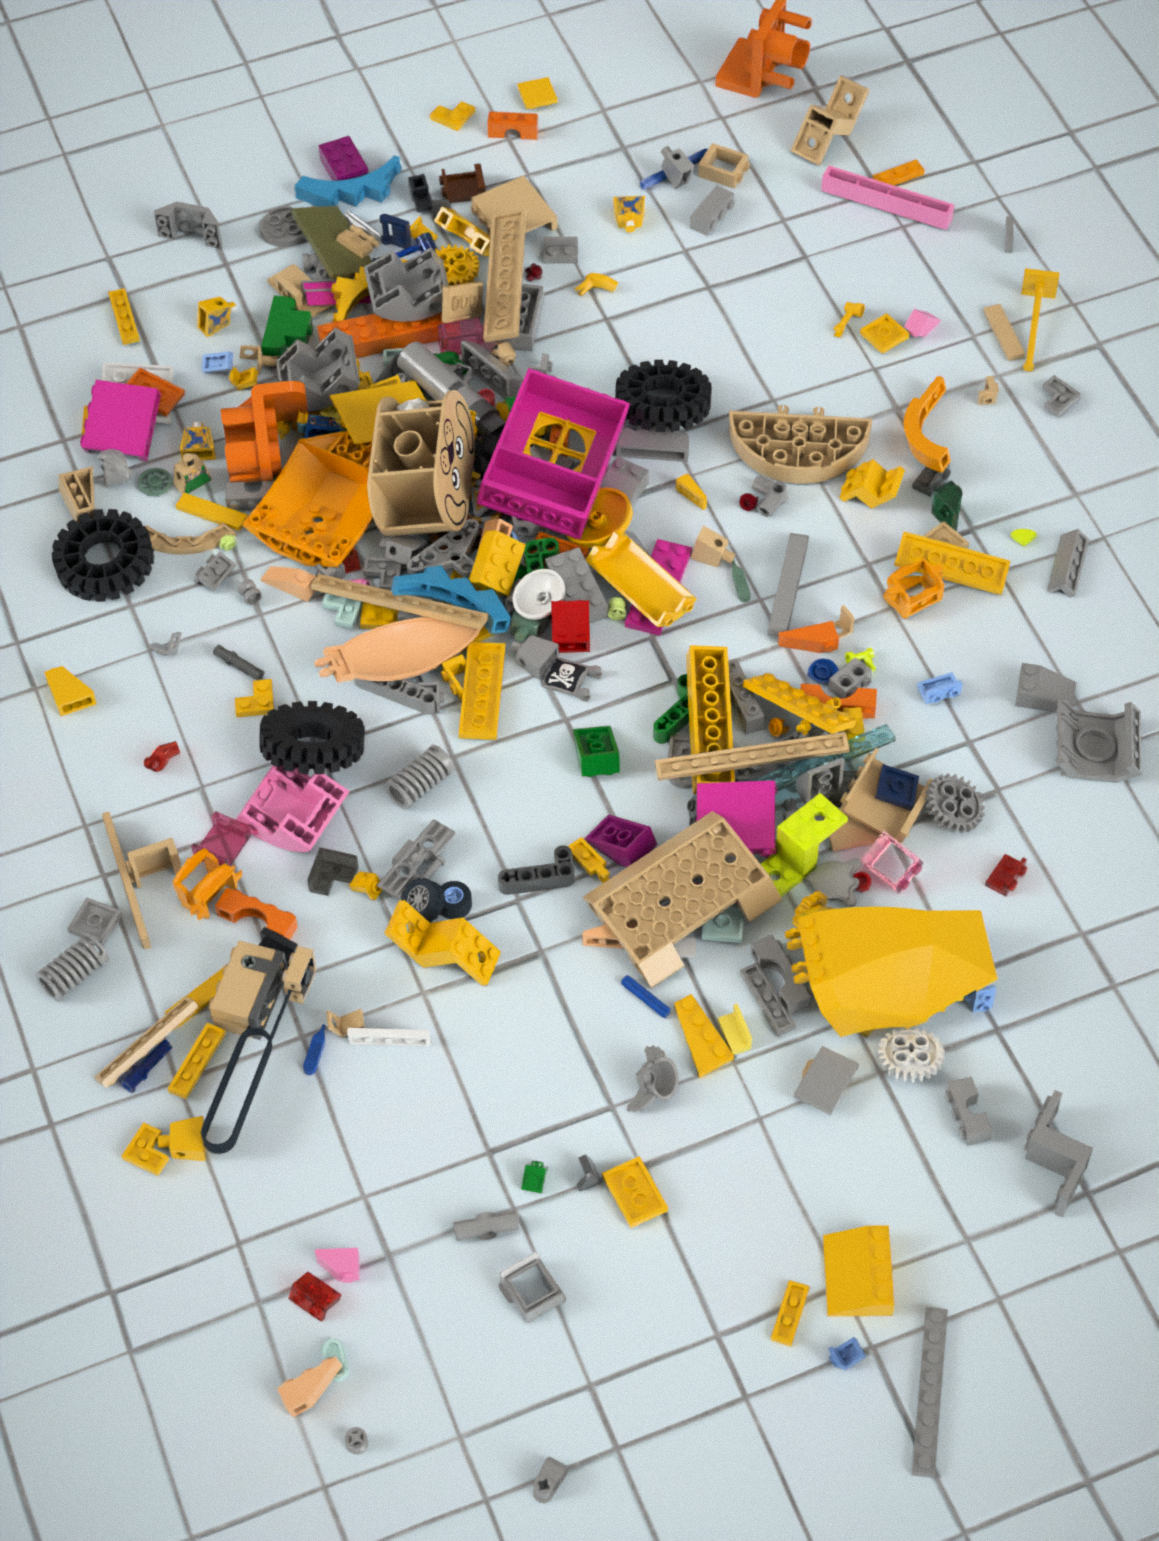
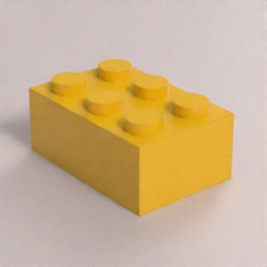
M497 530L485 531L469 577L471 584L482 590L493 589L497 596H509L526 544Z

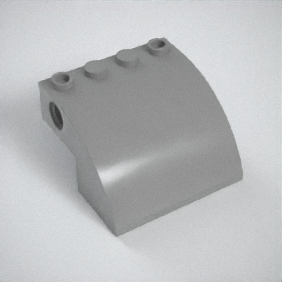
M432 248L405 263L401 261L394 251H391L364 267L373 311L376 315L393 321L406 322L422 320L442 312L443 287L449 286L443 260L440 259Z
M334 328L315 348L297 340L276 361L279 382L299 381L305 384L308 412L334 405L330 395L351 392L360 384L353 338L337 328Z

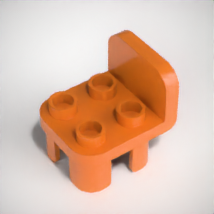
M284 381L257 384L251 389V397L239 407L221 409L226 442L225 455L230 482L273 481V476H279L282 466L276 422L297 420L298 411L304 414L308 413L304 383Z

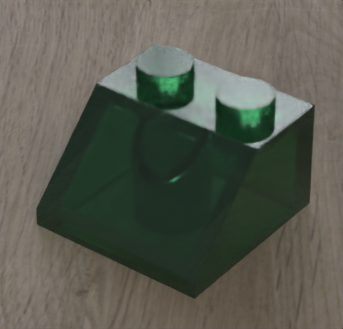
M951 480L934 490L931 513L940 523L945 521L957 532L963 492L960 486Z

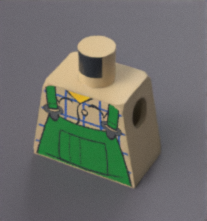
M184 454L183 460L174 465V486L182 495L183 493L189 494L212 480L206 465L196 454Z

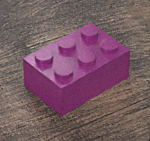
M349 135L318 145L320 160L332 181L354 179L368 174V167Z

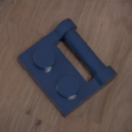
M381 214L379 219L382 224V243L384 245L392 244L409 250L412 246L409 221L389 214ZM389 224L392 225V235L389 234Z

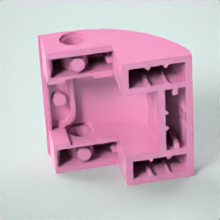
M273 765L234 822L271 845L293 852H309L349 791L325 774L315 775L314 773L310 777L307 774H298V768L293 772L283 770V765L278 768Z

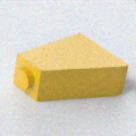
M63 666L44 672L60 716L97 704L93 690Z

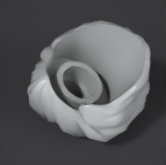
M108 449L99 454L98 459L103 461L101 469L104 472L103 480L106 487L123 484V482H127L130 479V474L133 471L128 468L127 460L121 451Z

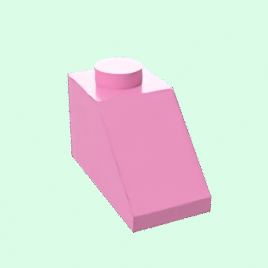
M914 309L904 327L909 330L908 333L916 338L918 336L925 337L941 320L927 311Z
M358 1248L315 1249L317 1263L337 1281L351 1283L359 1280L360 1256Z

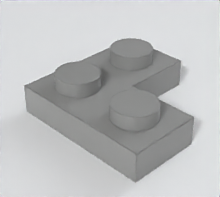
M1055 375L1042 386L1044 391L1053 396L1044 404V408L1056 417L1060 416L1081 398L1080 392Z
M365 557L363 574L364 576L381 577L379 588L391 591L394 576L401 575L402 563L389 558Z

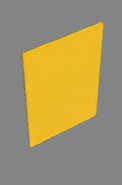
M416 381L330 395L355 445L373 441L377 406L383 397H393L399 404L417 398L426 401Z

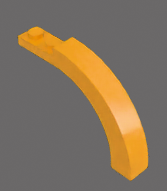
M937 376L924 394L921 395L920 399L913 397L904 416V430L909 448L914 457L926 467L942 473L951 462L948 448L931 442L922 433V426L926 417L946 392L944 378Z

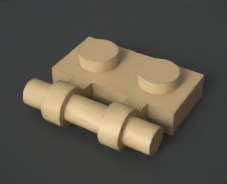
M351 225L349 230L346 229L338 234L336 238L337 242L362 259L372 253L374 247L378 248L380 242L374 236H369L364 232V229L355 225Z

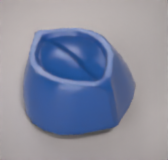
M825 658L817 659L808 668L807 676L819 684H829V679L839 669L832 660Z

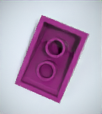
M609 814L584 838L589 845L617 864L625 867L630 866L650 853L657 845L650 826Z

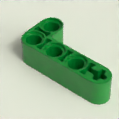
M543 538L526 543L524 554L527 573L535 571L532 570L534 567H539L537 570L544 569L543 562H545L546 558L560 554L559 544L555 538Z
M687 674L679 676L677 681V693L681 699L653 724V739L659 744L667 743L670 740V735L675 736L689 723L688 688L685 687L687 686Z

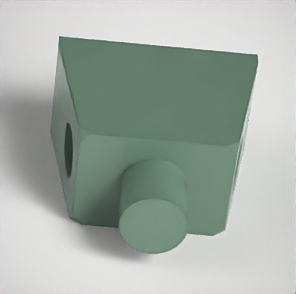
M514 609L510 634L518 642H523L531 635L540 637L549 626L550 615L538 620H529L522 617Z

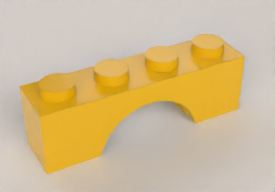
M441 207L434 222L445 230L466 240L470 247L479 254L489 257L491 236L453 209Z

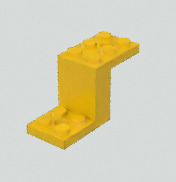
M405 900L398 902L384 932L388 938L421 967L426 968L457 963L482 986L488 984L501 954L498 948L463 917L430 923Z

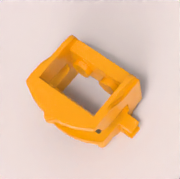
M925 559L897 569L887 578L888 588L883 598L891 607L895 608L903 619H907L920 610L941 601L945 585L940 577L943 575L941 571L944 570L943 566L940 563L933 566ZM921 568L927 573L921 576L905 577ZM918 584L925 588L915 596L909 597L905 592Z
M204 848L186 860L175 876L173 886L182 906L190 910L191 916L196 914L198 920L202 918L208 919L210 915L207 904L225 885L233 890L237 889L238 880L243 874L242 870L238 873L234 872L236 871L235 865L231 867L224 863L219 866L217 858ZM204 859L208 873L189 892L181 882Z

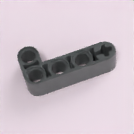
M561 845L554 850V863L502 870L498 874L499 891L502 894L511 895L564 888L573 885L575 882L572 851L568 846Z

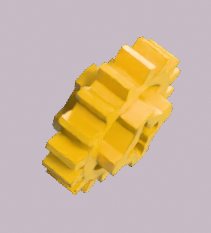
M815 891L813 895L810 894L809 897H804L795 909L794 914L796 915L792 918V924L799 928L797 918L801 912L819 905L825 906L828 899L826 895L821 891Z

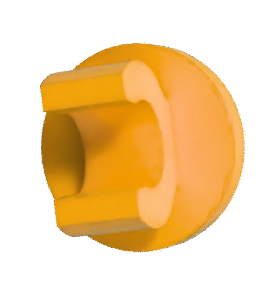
M772 718L770 720L769 731L772 736L779 737L788 732L790 728L789 726L784 727V719Z

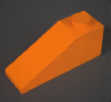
M833 621L778 633V645L780 647L816 653L832 652L838 649L839 637Z

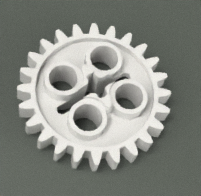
M917 1026L915 1030L911 1028L904 1030L900 1027L899 1032L892 1029V1035L886 1033L885 1038H881V1044H878L877 1058L879 1059V1065H883L882 1070H888L889 1076L895 1074L896 1080L903 1077V1082H905L907 1078H910L912 1083H914L915 1078H918L922 1082L923 1076L930 1079L931 1074L936 1075L937 1070H941L945 1054L943 1043H939V1037L933 1038V1032L926 1034L927 1029L919 1031Z

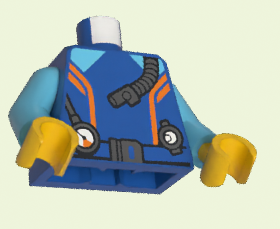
M298 411L296 420L297 430L301 433L305 432L304 439L347 431L342 419L339 425L332 417L309 415V413L304 414Z

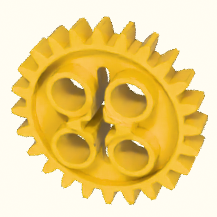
M448 244L447 248L441 246V250L435 248L436 254L443 260L449 286L456 285L457 283H469V281L474 282V277H478L480 265L478 256H474V251L470 252L469 248L464 250L463 245L457 248L456 244L454 247Z

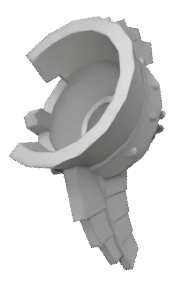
M646 1046L644 1050L647 1061L636 1073L640 1088L631 1103L627 1105L628 1112L632 1110L634 1113L638 1110H643L645 1107L648 1108L655 1097L661 1100H668L677 1090L679 1079L676 1065L670 1058L665 1057V1052L658 1046Z

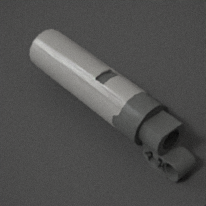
M410 343L402 350L397 361L398 368L413 381H416L432 398L443 400L446 392L450 390H456L464 397L469 410L476 412L475 425L478 429V437L481 434L502 433L506 421L500 417L499 411L422 343Z

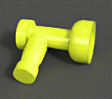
M871 647L867 648L866 651L856 654L851 651L845 653L847 664L856 657L859 660H864L872 672L876 670L872 662L874 651Z

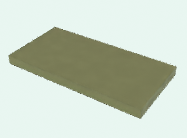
M338 206L292 209V216L331 279H337V277L355 278V273H359L360 266L365 267L373 262L369 255L362 259L336 241L338 234L346 229L349 230L351 227Z

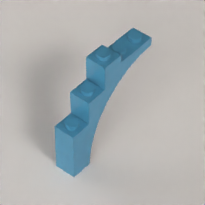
M394 155L377 170L354 179L326 181L302 176L294 186L296 198L318 207L336 206L339 201L357 207L364 200V197L382 203L390 195L391 189L389 185L401 171L400 157Z
M442 565L425 567L424 573L394 576L391 588L394 596L418 595L436 598L458 607L487 613L488 621L484 626L490 634L508 631L511 617L493 589L476 591L467 577L450 579Z

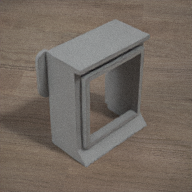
M537 1251L500 1272V1291L509 1303L514 1302L527 1323L566 1302V1296L541 1261ZM536 1266L552 1292L527 1306L511 1282V1279Z

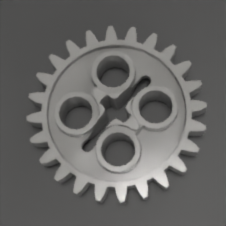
M949 773L946 776L941 774L928 785V789L925 791L927 796L924 798L925 801L929 802L926 807L931 808L930 815H935L933 820H939V826L945 824L947 831L952 828L953 833L957 830L960 833H963L965 830L969 832L971 829H975L983 820L985 806L981 805L984 799L978 797L981 792L974 791L976 786L971 787L970 780L964 782L963 776L958 779L957 774L951 777Z

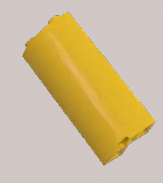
M614 532L605 547L594 546L585 559L591 567L657 627L670 626L682 615L690 612L697 600L693 594L625 533Z

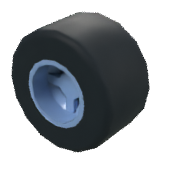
M459 881L444 883L441 887L444 890L445 905L441 915L447 919L464 918L472 908V895L469 887Z

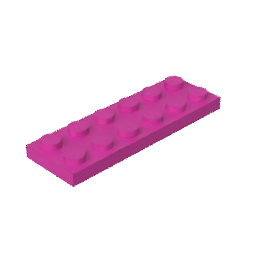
M657 539L651 557L681 583L692 554V547ZM633 604L631 605L625 620V627L660 636L663 627L654 625Z

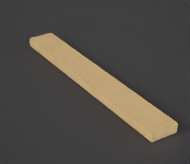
M108 811L103 813L102 817L142 947L145 950L151 948L150 941Z

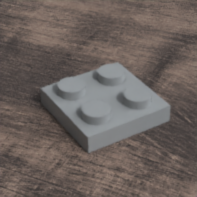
M86 897L67 930L69 933L81 938L85 933H90L104 946L120 920L122 911Z

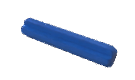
M626 975L621 980V984L661 1017L666 1018L670 1014V1007L631 976Z

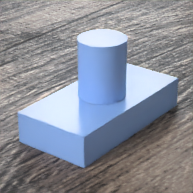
M227 351L202 355V372L204 373L233 370V352Z

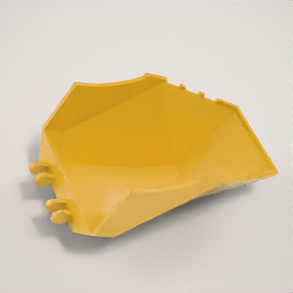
M819 905L801 912L797 918L799 928H792L785 932V938L790 940L787 942V949L796 950L803 947L806 961H800L791 966L792 972L797 973V975L793 976L794 983L810 982V987L822 1015L840 1037L880 1028L905 1027L908 1029L928 1021L927 1018L939 1011L944 1012L947 1006L957 1000H964L963 997L974 990L979 991L998 979L981 910L925 911L898 907L832 908Z

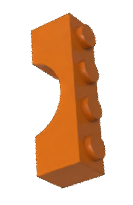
M801 683V690L805 694L817 697L824 704H826L827 700H832L833 697L824 693L820 685ZM857 688L853 695L840 699L841 705L836 709L842 712L844 708L860 707L862 708L864 719H875L877 689Z
M226 888L215 905L217 916L235 923L245 917H257L267 924L268 929L289 940L298 927L296 916L291 912L279 910L272 904L267 905L260 902L256 897L244 895L237 889Z

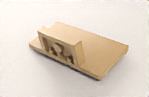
M295 264L267 279L268 283L281 296L292 297L295 300L296 310L310 311L312 318L333 306H308L307 298L303 296L301 281L311 279Z

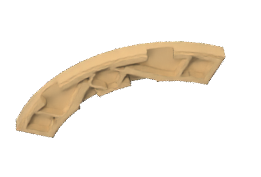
M225 523L205 532L201 536H177L176 538L168 537L166 534L160 533L147 525L145 526L149 533L153 550L169 554H194L219 547L223 536L227 534L237 536L236 532Z

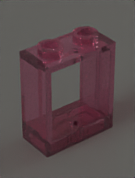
M479 318L439 324L438 344L440 353L453 351L457 354H462L461 342L463 340L478 343L482 346L485 343L483 339L484 325L480 324Z
M885 831L881 833L860 859L862 865L897 893H900L901 890L904 891L909 886L910 879L914 875L919 874L924 864L919 857ZM890 844L914 861L896 884L873 867Z

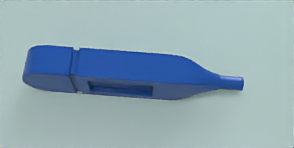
M322 1024L321 1030L312 1037L303 1064V1070L306 1075H313L317 1070L325 1046V1024Z

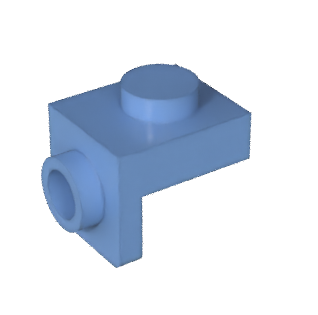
M855 1337L837 1348L832 1346L828 1348L832 1364L845 1371L867 1357L858 1339Z

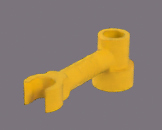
M846 302L844 307L846 313L840 323L835 325L833 329L836 331L834 336H842L851 316L862 317L865 310L864 304Z

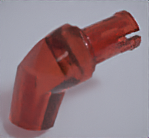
M177 742L159 745L149 758L146 757L144 759V766L154 772L163 770L168 764L169 759L180 754Z

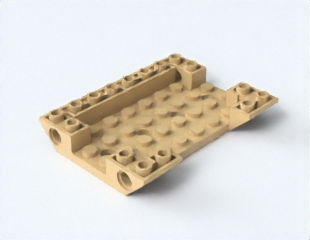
M713 811L583 896V899L601 923L609 927L627 951L629 960L650 988H653L684 967L673 944L737 901L738 908L749 922L782 901L769 874L727 821ZM733 855L736 860L733 863H728L725 861V858ZM695 877H701L703 882L696 885L692 880ZM662 899H669L671 901L670 905L666 907L661 906L659 903ZM629 921H636L638 923L637 927L630 929L626 926Z

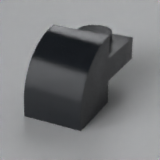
M425 174L408 177L410 195L417 212L432 209V200Z

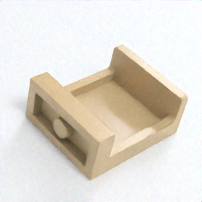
M173 838L127 853L129 859L126 861L131 882H136L138 888L142 887L140 882L142 877L171 867L176 876L182 868Z

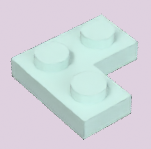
M326 593L322 605L323 608L338 610L335 626L353 629L363 602Z

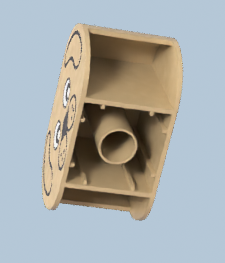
M456 390L446 392L443 400L425 401L430 408L396 411L397 406L401 404L393 397H383L377 406L367 490L373 519L380 532L385 536L459 531L465 524L468 515L475 438L468 405L464 397Z

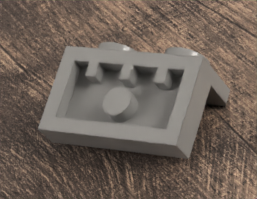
M544 237V264L578 263V237Z
M219 551L216 556L212 554L206 561L208 565L205 568L202 566L195 573L197 578L194 582L197 584L200 581L214 592L236 567V564Z

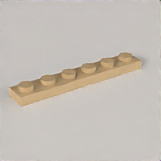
M187 996L100 1071L94 1077L97 1082L105 1088L116 1083L118 1077L124 1072L129 1071L139 1059L144 1058L152 1047L160 1044L168 1033L176 1030L185 1018L192 1016L199 1007L197 1003Z

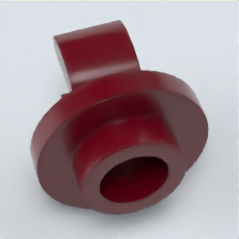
M532 263L531 267L525 269V272L528 274L526 278L529 282L535 280V278L538 280L542 278L541 274H543L540 265Z
M745 493L739 499L740 506L746 511H752L757 506L758 497L751 493Z

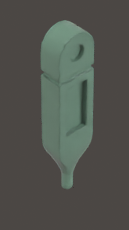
M733 560L732 579L739 600L741 602H748L751 593L743 569L738 567L735 560Z

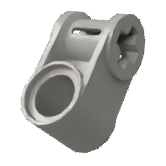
M547 1457L534 1481L533 1493L535 1500L540 1503L549 1502L559 1485L564 1481L569 1466L551 1457Z

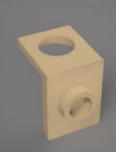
M845 605L841 606L840 620L834 622L835 627L842 629V633L838 634L839 639L853 632L855 622L854 616Z
M361 1009L342 1017L335 1015L331 1011L326 1012L328 1029L340 1037L347 1036L348 1028L365 1027L363 1011ZM332 1019H333V1020L335 1021V1023H336V1028H335V1026H334L333 1023H332Z

